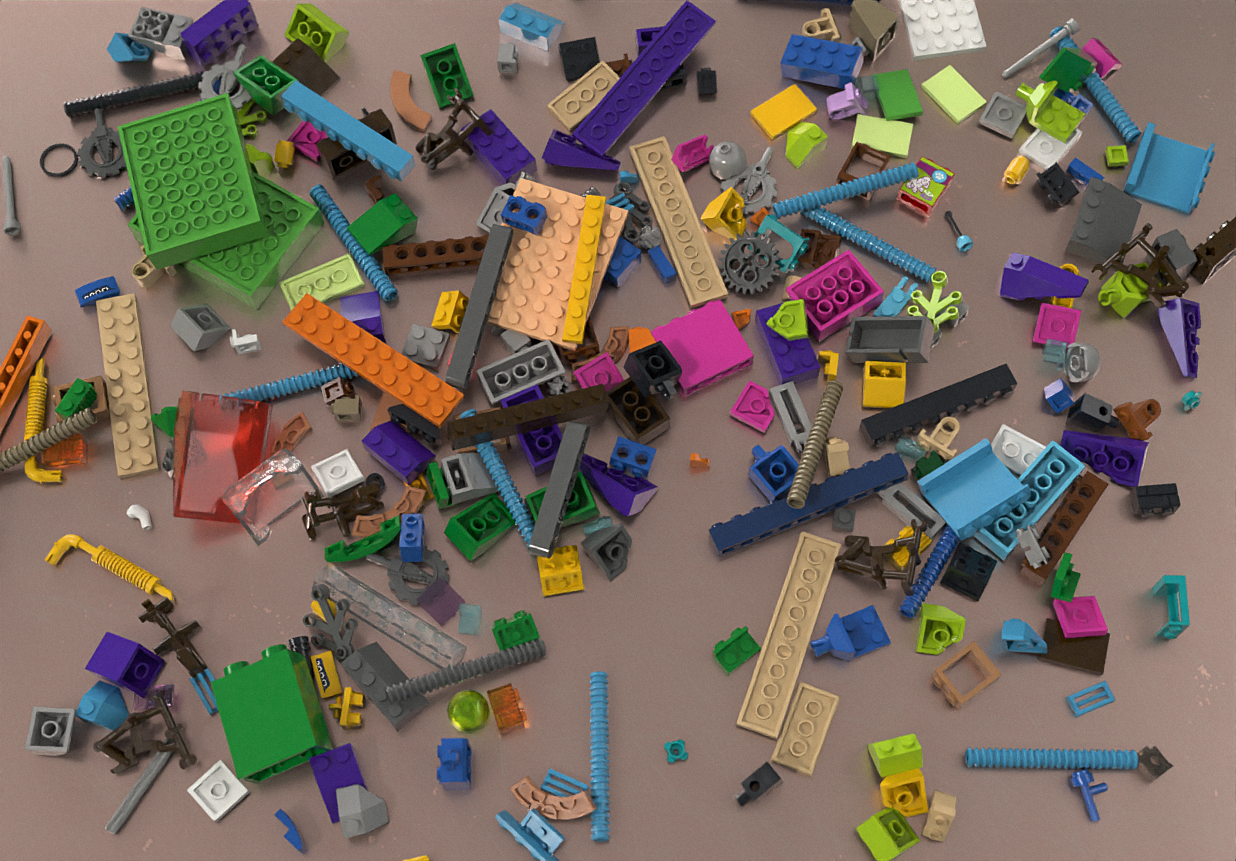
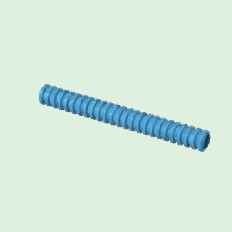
M1063 26L1056 27L1050 33V38L1060 32ZM1069 35L1056 43L1060 51L1063 47L1080 49ZM1095 70L1090 77H1086L1083 81L1085 86H1087L1088 90H1091L1090 93L1100 103L1106 115L1110 116V120L1116 125L1120 134H1123V138H1126V142H1134L1140 137L1141 131L1138 130L1137 126H1134V121H1131V117H1128V113L1125 112L1122 105L1118 104L1119 101L1115 99V96L1112 95L1106 83L1102 82V78L1099 77Z
M911 162L909 165L904 164V167L901 165L898 168L894 167L892 170L887 169V172L884 170L881 173L877 172L875 175L870 174V177L867 175L864 178L860 177L858 180L853 179V182L850 180L847 183L843 182L841 185L836 184V187L830 186V188L826 187L824 190L819 189V192L813 191V193L809 192L807 195L802 194V197L796 196V198L792 197L790 200L785 199V202L779 201L778 204L775 202L773 203V211L779 219H781V216L785 218L787 215L791 216L792 213L798 214V211H808L810 208L815 209V206L821 207V205L825 206L827 203L832 204V201H842L844 198L849 199L850 196L855 197V195L859 196L861 193L866 194L867 191L872 192V190L876 191L878 188L883 189L884 186L889 187V185L893 186L895 183L900 184L901 181L906 182V180L910 181L912 178L917 179L918 170L916 165Z
M321 184L314 186L310 190L309 195L324 214L352 256L355 257L354 259L361 266V269L364 270V273L373 283V286L383 300H393L398 294L397 288L392 284V281L379 263L376 262L377 260L373 255H368L347 231L350 223L325 187Z
M815 206V209L810 208L808 211L800 212L802 216L810 217L811 221L816 220L817 224L821 223V226H826V229H831L832 232L836 231L837 235L842 234L843 238L851 239L852 243H857L858 246L862 245L864 249L868 248L869 252L873 251V254H878V257H884L883 259H888L890 263L894 262V265H899L901 269L905 268L906 272L909 270L910 274L914 273L916 277L920 276V279H925L927 283L931 282L932 274L937 271L936 267L932 268L930 264L926 265L925 261L921 262L919 258L915 259L914 255L911 257L910 253H904V250L900 251L899 247L894 248L893 244L889 245V242H883L882 238L878 239V236L874 237L872 233L868 234L867 230L863 231L861 227L857 228L856 224L853 226L852 222H847L846 219L842 220L841 216L837 217L835 213L831 214V211L827 212L826 208L822 209Z
M340 363L339 366L333 365L334 367L332 368L328 366V369L321 368L320 371L318 369L315 372L309 371V374L305 372L303 375L298 374L297 377L291 376L290 379L288 377L285 380L279 379V382L276 380L273 383L267 382V385L261 384L260 387L256 385L255 388L249 387L248 390L246 388L243 391L237 390V393L231 392L229 395L225 393V396H218V402L221 411L226 412V409H238V406L244 407L245 404L249 406L250 403L256 404L257 401L262 402L264 399L268 401L269 398L275 399L276 396L278 398L281 395L287 396V393L291 395L294 391L298 393L299 390L305 391L306 388L308 390L311 387L317 388V385L321 387L323 384L338 377L347 380L348 377L352 379L353 376L359 377V375Z
M476 409L464 412L460 419L476 415ZM489 441L474 445L475 448L478 447L477 452L481 453L480 457L484 459L483 463L487 465L486 469L490 470L489 475L493 476L492 480L495 481V486L499 487L497 490L501 492L500 496L504 497L503 501L507 503V509L510 508L509 513L513 514L512 519L516 520L515 524L519 526L518 530L522 531L521 536L525 537L524 541L528 543L527 547L529 548L535 521L531 520L532 515L528 514L529 510L525 508L526 504L522 502L523 498L519 497L520 492L516 491L517 487H514V481L510 480L512 477L508 475L509 471L505 470L506 466L502 464L503 460L499 459L500 454L496 453L497 449L493 447V442Z
M597 671L590 674L592 679L590 680V685H592L590 687L592 692L590 693V698H592L590 700L592 705L590 707V711H592L590 713L592 718L590 720V724H592L590 727L592 731L590 733V737H592L590 740V744H592L590 747L592 751L590 753V757H592V760H590V764H592L590 770L593 771L590 774V777L593 778L590 783L593 785L591 787L593 792L591 798H593L592 801L597 808L591 815V819H593L591 822L593 826L591 828L593 833L591 839L593 841H607L610 839V835H608L610 832V828H608L610 825V821H608L610 818V814H608L610 811V807H608L610 804L608 800L610 798L608 793L610 791V787H608V784H610V780H608L610 774L607 773L610 770V767L607 766L609 764L607 759L609 757L607 752L609 750V746H607L609 744L607 739L609 737L607 732L609 730V726H607L609 723L607 719L609 717V713H607L609 710L607 706L609 704V700H607L609 694L606 692L609 688L606 686L608 684L606 679L608 674Z
M968 747L965 755L968 767H972V765L979 767L981 765L982 768H985L986 765L992 768L995 765L996 768H999V766H1002V768L1006 766L1009 768L1013 766L1016 768L1020 766L1023 768L1027 766L1029 768L1034 766L1036 768H1040V766L1047 768L1049 766V768L1053 769L1056 766L1057 769H1060L1063 766L1064 769L1068 767L1071 769L1075 767L1077 769H1081V767L1084 769H1088V767L1091 769H1095V767L1098 769H1102V767L1104 769H1109V767L1116 769L1117 767L1121 770L1124 767V769L1128 770L1131 767L1132 770H1135L1138 766V755L1135 750L1130 752L1128 750L1123 752L1122 750H1117L1115 752L1114 749H1111L1110 752L1107 749H1104L1103 752L1100 749L1096 751L1094 749H1090V751L1087 749H1083V751L1080 749L1076 751L1073 749L1069 751L1067 749L1062 751L1060 749L1055 751L1053 749H1049V751L1042 749L1040 751L1039 748H1036L1035 751L1032 748L1028 750L1022 748V750H1019V748H1015V750L1012 748H1008V750L1005 748L1001 750L998 748L994 750L992 748L987 750L985 748H981V750L974 748L972 750Z

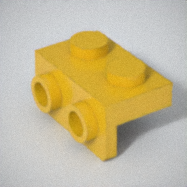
M461 291L441 292L431 326L436 330L452 329L454 332L459 333L469 298Z

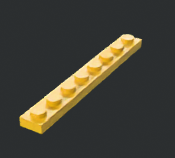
M586 195L562 341L566 343L583 344L606 205V197Z

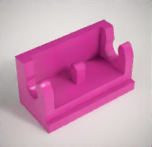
M704 134L677 145L671 160L683 173L709 162V156L714 146L710 145L707 148L708 137Z

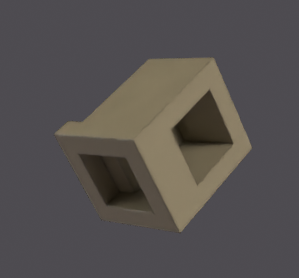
M355 395V399L342 397L332 402L331 413L335 415L337 421H361L362 401L359 395Z

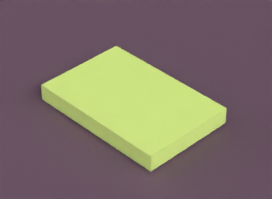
M951 65L922 83L921 86L957 124L983 108L987 103Z
M858 114L851 149H853L857 141L867 144L875 150L883 151L889 156L907 159L913 124L895 120L886 121L883 118Z

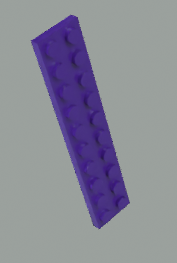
M686 0L573 132L572 137L597 156L603 158L714 27L716 21Z

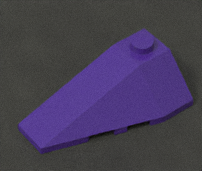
M583 454L579 470L611 506L619 510L622 515L631 516L640 512L658 489V486L643 477L635 476L633 478L624 474L625 470L609 468L606 462Z

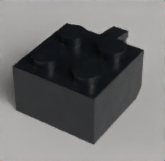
M658 341L629 353L623 368L643 396L646 398L658 392L666 401L674 399L677 394L674 385L678 383L682 375V368L664 343Z

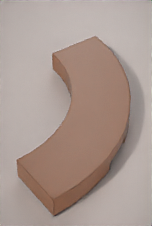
M394 70L390 84L393 105L397 113L408 125L425 133L432 116L418 108L412 101L409 92L412 80L411 74Z
M630 326L610 327L608 340L598 355L582 362L571 363L572 384L579 383L573 374L574 371L608 352L616 365L626 350Z
M303 411L283 426V430L272 444L269 472L276 490L294 481L290 469L292 452L299 440L312 431Z
M406 486L400 500L389 511L374 516L357 515L351 535L367 537L381 531V522L397 515L400 516L402 522V514H416L426 497L427 491Z
M526 776L510 787L514 796L525 807L534 808L538 813L547 818L574 819L597 810L586 790L573 796H555L540 789L529 776Z

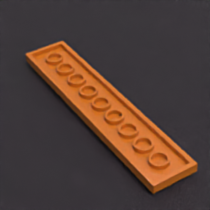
M308 293L304 295L282 321L285 327L439 428L443 426L465 398L464 394Z

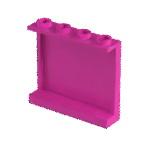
M720 299L715 302L710 301L704 307L698 310L693 309L687 315L681 318L676 317L670 323L664 326H657L651 331L655 341H662L682 368V375L678 384L680 385V392L683 397L753 364V353Z

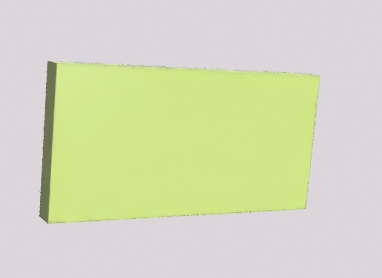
M350 253L279 282L291 311L306 293L325 304L365 287Z

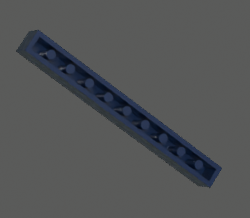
M898 452L894 454L887 453L877 461H867L860 468H851L846 470L843 475L838 477L831 476L818 485L816 483L812 484L805 505L801 509L789 506L786 501L787 497L782 500L775 499L770 501L767 506L751 509L745 515H735L728 522L714 524L709 529V536L718 556L721 557L904 482L908 479L909 473Z

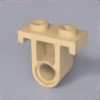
M829 8L821 11V18L806 22L802 28V36L837 43L842 39L840 30L835 26V16L831 15Z
M144 244L140 247L144 256L131 269L132 276L137 284L144 288L153 285L165 272L171 278L177 273L173 265L157 270L146 256Z
M945 417L940 421L930 437L926 436V431L922 429L916 443L925 451L931 452L935 450L941 461L948 462L955 458L958 451L955 448L951 451L949 447L957 436L960 424L953 417ZM948 427L952 429L953 432H947L946 430H944V428Z
M838 437L826 438L823 448L828 478L843 475L846 470L850 469L847 452L849 450L848 442Z
M934 790L926 825L923 828V836L944 842L955 817L957 796Z

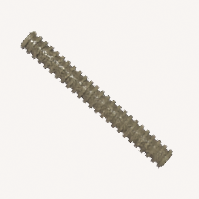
M830 380L826 383L786 500L787 504L793 508H803L807 500L808 492L844 389L843 385L838 381Z
M86 408L85 411L74 414V417L70 416L68 420L64 419L63 423L59 422L57 425H53L52 428L41 431V434L37 433L35 436L30 437V439L20 442L19 445L8 448V451H3L0 453V473L4 472V469L8 470L10 467L15 466V464L25 461L26 458L29 459L31 456L42 452V450L52 447L53 444L64 441V438L68 439L70 436L75 435V432L79 433L81 430H85L86 427L97 424V417L94 411Z

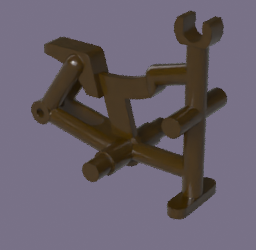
M457 88L454 89L456 94L453 97L447 96V99L452 104H456L448 116L447 124L437 135L429 132L416 145L417 152H423L421 161L424 164L428 163L430 170H435L439 163L458 149L467 156H471L473 150L464 140L477 127L487 136L493 133L492 129L462 99V93ZM463 110L473 121L460 134H457L452 128L458 122L456 117Z
M1147 223L1127 243H1122L1119 250L1102 265L1096 264L1091 272L1094 273L1096 270H1100L1102 274L1099 280L1105 278L1110 267L1126 275L1129 273L1133 274L1148 285L1144 294L1157 307L1163 308L1167 304L1162 297H1182L1185 291L1188 290L1189 285L1181 279L1166 257L1170 247L1164 245L1157 252L1145 241L1153 229L1152 225ZM1137 244L1152 257V261L1146 271L1133 264L1127 267L1120 263L1124 255ZM1158 270L1161 271L1170 285L1158 286L1159 280L1155 277Z
M378 483L367 486L360 485L354 490L351 497L339 499L337 495L322 498L319 489H316V492L313 494H309L307 491L302 497L307 510V514L302 516V522L311 541H314L317 537L314 527L336 519L343 537L350 536L348 519L372 510L384 508V503L375 499L380 496L381 487ZM363 502L370 504V506L359 510L354 509L355 505ZM328 506V508L332 507L333 512L317 516L315 510L316 507Z
M912 519L913 537L897 539L890 545L871 546V541L867 536H846L844 542L851 546L842 555L835 558L839 571L841 573L850 572L871 578L883 590L888 588L887 579L901 580V586L905 595L913 596L912 584L915 568L921 564V559L918 555L922 532L928 529L926 520L923 519L922 525L917 526L916 520ZM906 546L909 552L906 572L886 571L883 567L882 555L898 553L900 547ZM863 552L866 557H872L869 561L870 565L855 562V560Z
M165 597L155 605L149 598L141 603L146 611L138 616L142 623L147 620L151 623L156 621L169 634L167 638L153 648L157 655L172 647L177 654V660L188 671L190 676L194 678L197 677L194 671L198 669L196 661L204 670L208 668L187 637L200 626L196 619L176 630L166 613L174 608L173 603H171L168 597Z
M165 690L150 697L151 701H156L157 706L144 712L131 713L119 727L94 743L93 749L96 752H102L119 763V765L110 770L112 774L135 765L138 762L137 754L147 750H158L160 753L178 750L182 758L179 760V766L182 770L187 768L186 759H189L192 765L197 763L196 756L189 754L180 734L183 730V725L175 723L163 697L166 694ZM161 713L168 727L164 735L166 738L172 737L174 742L164 744L161 740L144 742L142 722ZM130 730L133 745L126 748L125 752L111 744Z

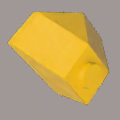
M730 187L708 204L700 219L712 231L727 238L737 240V234L742 236L747 227L746 219H743L742 207H745L744 199L733 187Z
M919 768L886 776L880 783L882 802L885 806L900 811L906 817L928 812L924 776Z

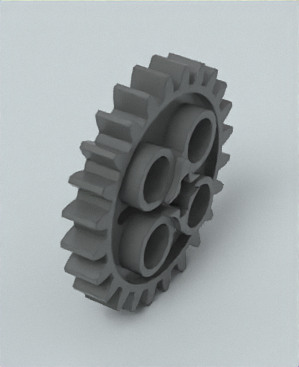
M745 231L744 237L737 234V240L730 238L731 245L724 244L727 250L720 251L724 257L718 258L719 261L723 262L718 268L724 269L720 275L722 277L726 276L724 283H730L729 288L733 289L736 287V292L738 293L743 289V294L745 295L750 290L751 294L754 295L756 289L759 292H763L762 286L769 288V281L775 283L772 276H779L775 269L781 268V266L776 264L781 258L775 257L779 250H773L776 245L775 243L768 244L770 238L766 237L763 240V234L760 233L756 237V232L752 231L749 236L748 232ZM747 245L752 246V251L749 254L744 253ZM763 256H766V258H767L766 264L763 265V266H760V265H759V260H760V258L763 257ZM739 260L740 267L734 270L732 267L733 263ZM747 260H751V267L748 266V263H746ZM750 272H754L755 278L749 282L747 276Z

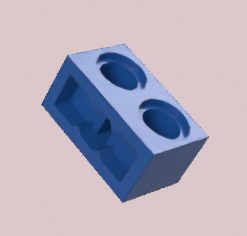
M512 195L509 196L501 213L503 223L539 236L548 217L546 208L542 204L537 202L531 203L521 196L515 197ZM514 209H520L519 212H512ZM533 215L538 216L536 219H530Z
M618 436L609 464L617 470L630 471L634 476L648 477L657 449ZM623 452L626 453L628 456L626 458H620L618 456V453ZM643 459L647 463L640 465L637 463V460Z
M402 514L399 544L402 562H423L425 541L423 514Z

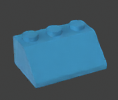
M518 3L507 5L499 17L501 33L549 51L565 24L561 20Z

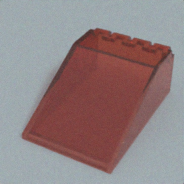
M182 390L181 398L178 399L174 425L173 517L254 525L273 405L261 401L256 403V400L241 399L240 406H238L239 398L222 396L219 403V395L202 393L201 401H199V392Z

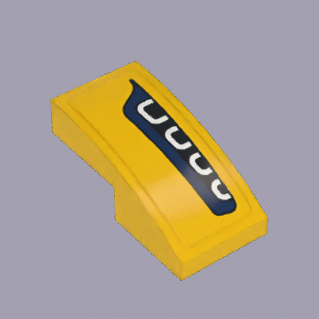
M332 650L311 656L321 698L342 693L343 690Z

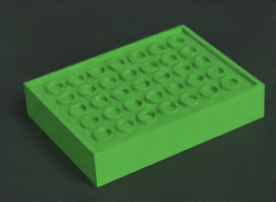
M228 93L117 126L146 256L157 270L269 235L237 109Z
M252 171L269 235L177 264L258 310L324 225V220L318 207ZM136 214L127 225L135 239L143 243L139 220Z

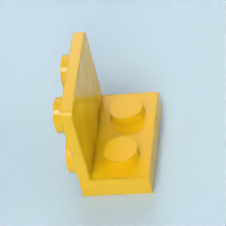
M577 545L555 548L550 559L537 556L543 596L584 590Z

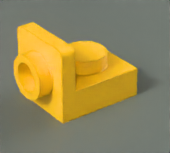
M831 350L819 351L818 363L825 364L824 374L828 375L827 382L836 380L839 353Z

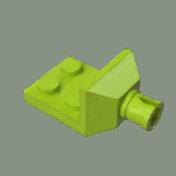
M1056 81L1040 84L1036 89H1032L1025 83H1022L1015 96L1027 102L1025 109L1029 124L1066 143L1083 120L1085 113L1053 96L1058 84Z
M1146 262L1134 265L1144 271L1148 268ZM1117 271L1101 287L1102 291L1098 295L1099 302L1106 300L1101 304L1104 306L1111 304L1122 318H1125L1140 303L1150 301L1144 294L1148 285L1133 274L1129 273L1126 275ZM1159 281L1158 286H1163L1162 283Z

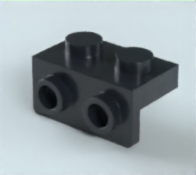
M1057 162L1042 174L1040 172L1036 173L1039 178L1036 182L1043 190L1045 188L1048 189L1050 193L1047 196L1054 204L1058 202L1062 207L1080 193Z

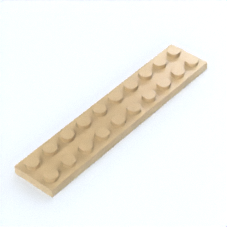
M665 136L630 146L629 151L691 309L705 305L710 301L727 298L728 292L679 170L671 160L673 155Z
M132 293L97 300L96 306L118 477L122 479L160 471L154 423L151 420L152 408L136 295Z
M803 531L801 532L736 723L737 726L774 739L778 738L841 544Z

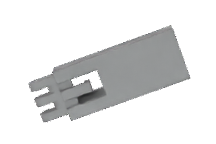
M793 381L770 388L769 396L790 445H795L798 454L803 453L801 445L805 448L812 424ZM801 422L805 432L802 433L800 426L794 427V424Z
M902 482L877 492L883 498L882 504L909 527H911L912 519L916 520L917 526L922 525L923 519L926 520L928 529L923 533L931 540L946 525V522L937 512ZM899 494L909 502L906 507L902 505L904 500L897 497Z

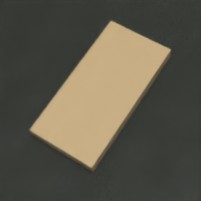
M602 60L547 105V109L571 133L585 120L620 77Z
M800 681L770 762L811 777L840 696Z

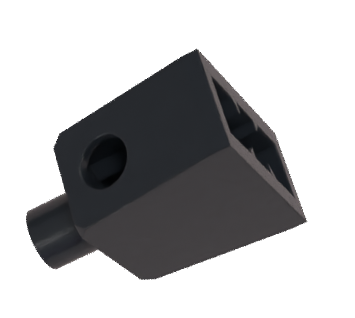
M1084 393L1070 406L1066 424L1092 432H1099L1105 426L1116 429L1119 419L1111 415L1112 405Z
M767 761L741 783L744 789L734 797L742 807L752 799L755 803H758L780 786L783 780ZM754 784H760L758 791H752Z

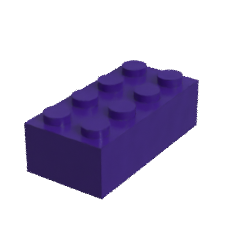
M223 0L182 31L180 35L189 55L199 65L204 67L221 53H224L234 43L240 41L247 33L253 31L258 26V22L248 0Z
M491 109L479 116L492 129L493 133L487 136L477 127L464 141L501 185L507 183L515 184L522 171L529 175L537 171L534 156ZM467 124L466 126H464L463 128H461V132H462L469 124Z
M783 303L757 310L755 323L779 385L791 381L795 385L818 378L820 365L809 338L788 341L766 324L777 313Z
M536 384L502 399L501 405L502 408L543 399L544 397ZM558 425L515 435L535 476L553 469L563 437Z

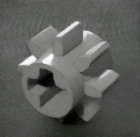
M655 225L652 228L650 226L643 227L639 232V244L644 249L658 246L662 240L660 237L661 231Z
M562 375L547 382V393L555 396L571 392V382L566 381L567 377Z

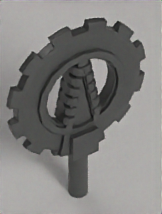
M95 109L97 127L95 131L91 132V136L85 137L82 140V147L77 152V156L81 158L78 162L81 168L85 167L87 169V174L91 176L95 174L99 178H107V175H118L122 168L126 169L127 167L119 131L116 132L112 128H106L102 110ZM115 143L119 151L117 157L112 161V146ZM95 147L99 152L103 164L97 163L95 160H93L92 154Z
M424 546L423 562L430 565L433 569V576L417 565H414L413 562H402L401 555L399 556L398 554L392 557L391 560L375 553L366 556L367 560L387 567V576L391 578V581L388 582L390 590H395L397 593L395 596L399 600L403 601L405 599L410 601V605H418V602H425V604L433 602L432 598L436 595L440 597L445 591L443 589L444 584L449 582V574H446V569L449 567L446 560L442 561L440 558L441 554L435 549L433 552L427 550V546ZM404 580L428 584V586L422 589H413Z

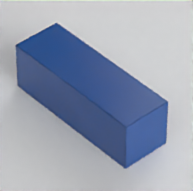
M1076 157L1066 170V172L1085 185H1088L1091 177L1102 181L1105 178Z
M656 246L648 250V257L664 282L668 283L676 279V272L660 247Z

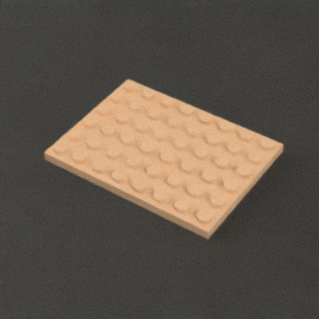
M520 178L513 196H521L528 202L542 204L546 208L548 217L539 236L507 225L502 221L501 226L513 228V238L487 324L515 331L541 341L549 339L553 345H559L575 351L578 344L563 342L562 336L586 198ZM608 204L605 205L587 320L629 214L628 210ZM514 209L512 212H519L520 209ZM533 215L530 219H536L538 216Z

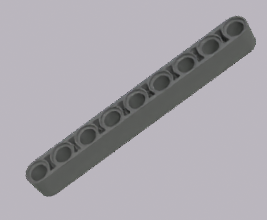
M493 224L445 378V383L452 387L464 390L468 387L512 242L513 228Z

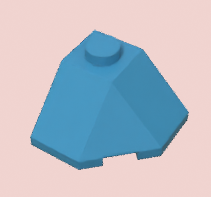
M115 33L106 50L115 62L133 63L147 61L153 49L129 38V34Z
M1016 618L1004 621L1002 630L1004 651L1047 654V643L1026 622Z
M100 680L83 695L75 714L76 717L84 722L110 731L119 727L130 715L123 701L120 688Z

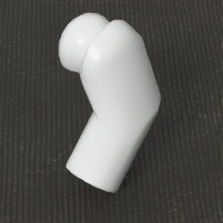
M131 505L127 509L128 517L140 519L143 530H149L153 527L148 510L139 505Z

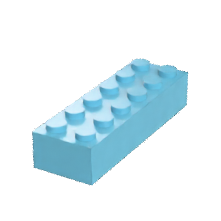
M1052 440L1017 479L1022 485L1026 483L1029 485L1031 498L1013 508L1008 514L1000 516L989 526L981 528L973 536L1002 560H1005L1019 544L1016 530L1024 527L1026 531L1029 524L1033 528L1077 479L1085 465Z

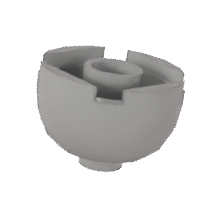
M725 141L717 144L709 156L710 169L714 176L720 179H731V176L734 175L738 177L745 171L747 166L746 154L742 147L735 142Z
M1072 343L1068 345V352L1063 354L1062 365L1065 375L1069 374L1071 378L1069 380L1078 383L1086 382L1096 377L1101 367V357L1097 349L1087 343Z

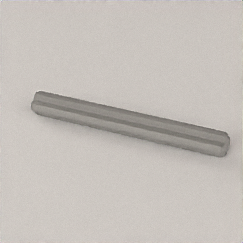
M167 738L164 744L173 743L174 741L172 738ZM173 751L156 753L106 825L105 829L112 834H116Z

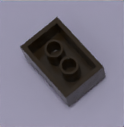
M630 377L606 392L609 398L608 411L631 441L644 445L670 428V417L654 396L650 395L645 398Z

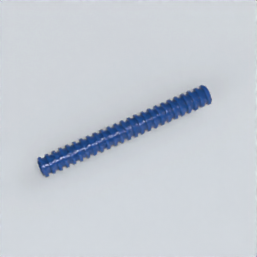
M946 526L945 531H943L942 536L939 538V542L936 543V547L933 548V552H931L930 557L927 559V563L924 564V568L921 569V573L915 579V584L912 585L914 595H906V600H903V605L899 607L900 612L909 618L916 617V613L920 610L919 607L922 606V602H925L926 596L929 595L928 591H931L932 586H934L935 581L938 579V575L941 574V570L946 565L947 559L950 558V554L953 553V549L956 548V544L960 541L949 526Z

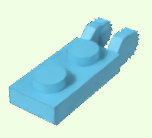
M904 276L897 287L893 288L877 308L873 317L898 316L911 300L912 292L916 291L919 285L917 283L912 284L908 292L905 293L902 291V288L907 284L909 278Z

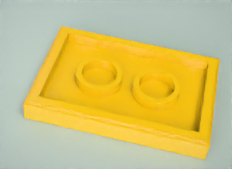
M793 84L751 110L750 115L767 135L774 140L817 113V108L798 86Z

